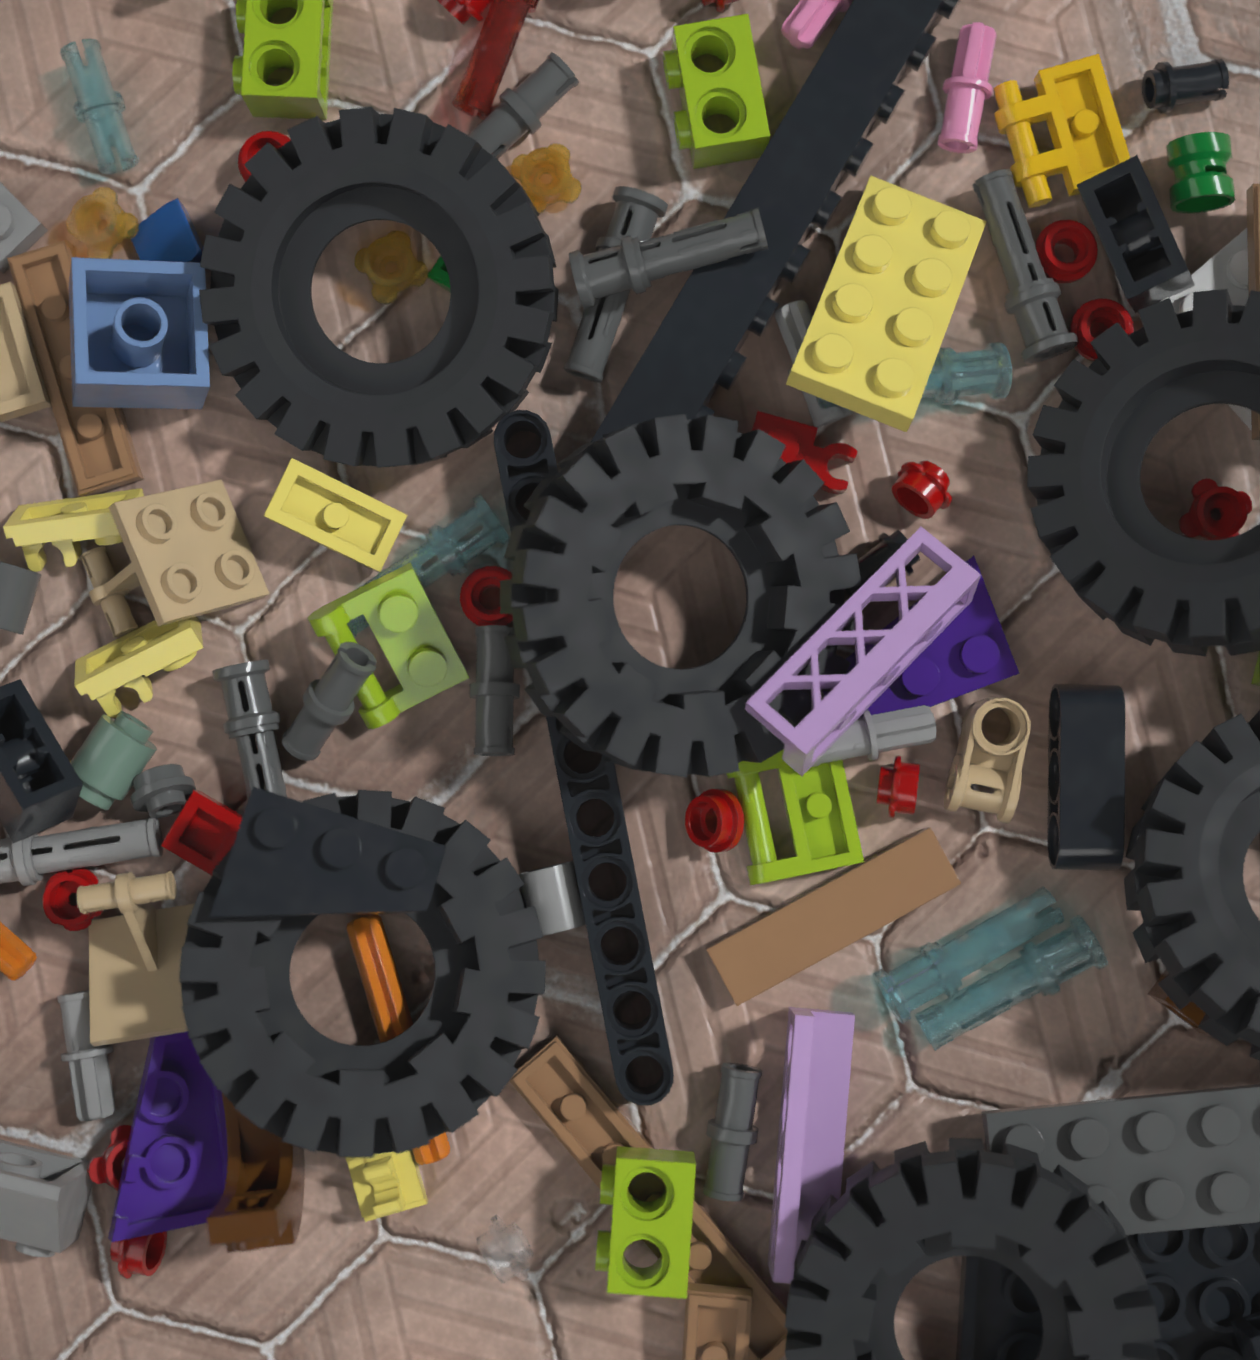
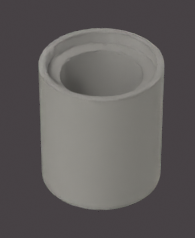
M573 861L518 874L525 884L520 887L526 908L535 906L543 936L586 925Z

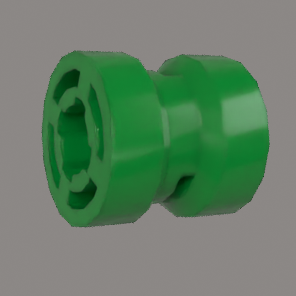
M1200 132L1176 138L1167 144V165L1175 173V183L1169 189L1170 208L1172 211L1178 213H1203L1225 208L1235 201L1234 180L1227 175L1226 164L1232 158L1230 135L1221 132Z

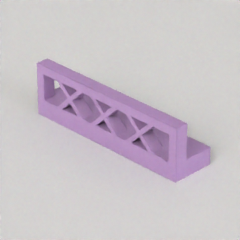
M920 527L746 702L745 710L785 744L782 760L802 777L972 602L981 574L923 527ZM919 552H922L946 572L935 586L906 585L905 566ZM896 576L897 587H885ZM920 600V601L909 611V609H908V601ZM898 601L899 622L891 630H863L862 610L869 602ZM853 620L854 631H842ZM864 644H877L865 656ZM827 645H855L856 666L848 674L819 675L818 654ZM808 664L810 665V675L797 676ZM811 689L812 711L796 727L792 726L769 706L782 690ZM820 689H833L821 701Z
M789 1007L768 1253V1267L773 1282L791 1284V1280L794 1277L797 1252L801 1240L807 1241L810 1236L812 1219L830 1195L840 1199L855 1015L852 1012Z

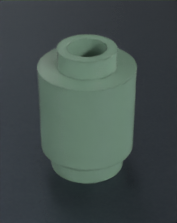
M120 711L116 718L103 714L70 762L83 783L79 797L104 810H109L116 799L123 800L133 786V779L142 773L157 750V747L148 740L153 730L139 719L124 711Z

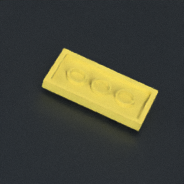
M870 175L786 385L907 433L916 414L987 221Z

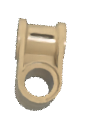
M985 698L975 702L967 710L963 719L957 752L952 761L944 796L945 810L955 812L959 807L996 814L998 822L1007 824L1011 822L1020 795L1022 766L1031 723L1027 711L1018 702L1009 698ZM994 708L1002 710L1010 720L1008 737L996 745L990 743L984 737L981 730L984 716ZM978 784L992 787L994 792L990 794L972 790L971 785Z

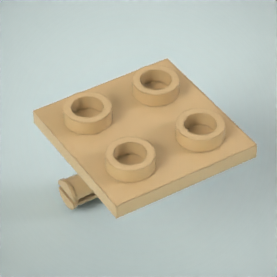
M222 479L114 502L109 507V510L131 560V563L117 575L107 555L106 547L93 548L79 556L94 588L89 592L93 605H101L113 638L122 637L139 629L125 596L140 585L158 627L262 599L270 594Z
M171 871L135 878L132 872L116 875L114 882L79 886L77 889V903L83 915L89 912L119 908L120 912L124 914L92 920V924L88 927L90 1043L94 1047L188 1031L181 1006L182 994L179 975L181 947L184 946L188 929L187 922L195 903L157 910L150 903L176 899V881Z

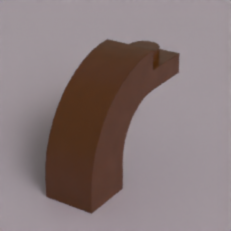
M222 1093L227 1132V1175L223 1195L206 1218L210 1246L226 1244L227 1253L295 1244L300 1230L304 1201V1148L284 1142L280 1137L263 1128H259L236 1110L235 1106Z

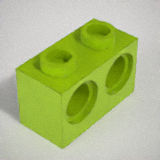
M333 0L236 1L237 29L240 34H244L243 56L235 55L233 60V88L235 94L242 96L253 117L311 119L317 116L321 120H327ZM294 8L297 10L295 16L284 24L270 22L272 15L279 9ZM279 68L294 70L292 77L285 84L280 86L266 84L267 78L273 71Z
M742 14L673 26L672 50L663 51L662 56L668 90L679 88L683 109L673 112L678 149H690L693 169L760 158L769 144L770 131L749 15ZM710 54L721 59L724 67L715 72H704L698 69L693 61L699 56ZM723 114L731 118L736 127L727 133H715L710 131L703 121L711 115Z
M617 1146L616 1165H602L600 1204L613 1205L611 1231L598 1230L595 1271L608 1272L607 1293L687 1299L696 1160L693 1151ZM640 1173H654L664 1181L666 1188L658 1199L651 1202H643L636 1199L630 1193L628 1185ZM648 1240L660 1249L661 1255L653 1265L640 1268L627 1261L624 1256L625 1249L634 1241Z

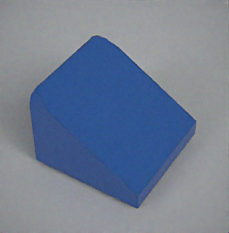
M178 198L164 204L128 232L140 260L201 263L202 242L187 209Z

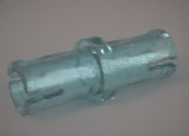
M82 39L85 50L84 55L88 66L83 65L76 42H71L60 50V55L65 62L77 98L73 109L77 120L86 125L98 161V169L102 174L117 173L115 158L111 147H115L123 171L129 170L139 163V159L134 152L122 116L126 105L122 94L113 89L101 53L100 42L95 39Z

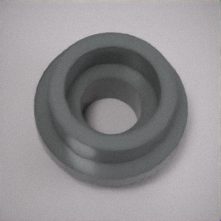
M161 765L148 769L133 779L135 792L131 795L130 799L136 811L149 812V816L152 818H162L182 811L186 800L189 799L193 790H196L193 778L185 776L181 765Z

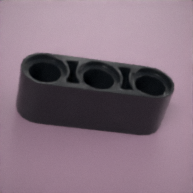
M1054 684L1049 700L1047 846L1050 866L1052 869L1118 871L1123 861L1125 842V699L1123 690L1119 685Z

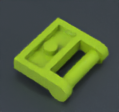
M411 562L318 608L308 616V621L316 636H324L336 656L337 650L342 643H357L347 624L350 620L363 614L396 674L400 684L385 692L382 690L374 673L369 675L358 692L357 697L362 704L358 712L368 729L379 728L391 722L401 712L469 679L467 669Z
M782 750L761 763L739 762V771L726 773L727 779L734 778L738 800L743 809L744 828L752 865L746 866L750 885L864 862L843 760L822 763L819 766L811 767L801 777L782 760L784 752ZM777 769L795 852V856L777 859L759 777V772Z

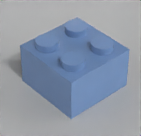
M71 258L69 316L72 407L203 408L210 388L208 326L202 321L199 290L206 289L205 268L200 267V263Z

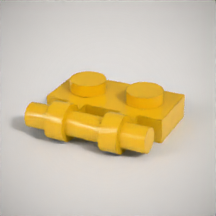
M1099 54L1039 70L1034 78L1038 92L1037 97L1023 100L1016 80L1003 82L993 88L999 108L994 114L999 134L1007 135L1015 162L1010 166L1014 184L1016 187L1023 188L1028 208L1039 207L1052 201L1046 179L1050 176L1062 173L1070 197L1080 194L1077 184L1130 159ZM1046 121L1054 150L1039 154L1031 125Z

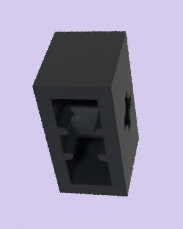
M1137 155L1077 184L1126 299L1135 314L1142 308L1158 303L1165 298L1195 286Z
M21 679L0 687V821L12 842L16 843L73 818L83 786L82 781Z

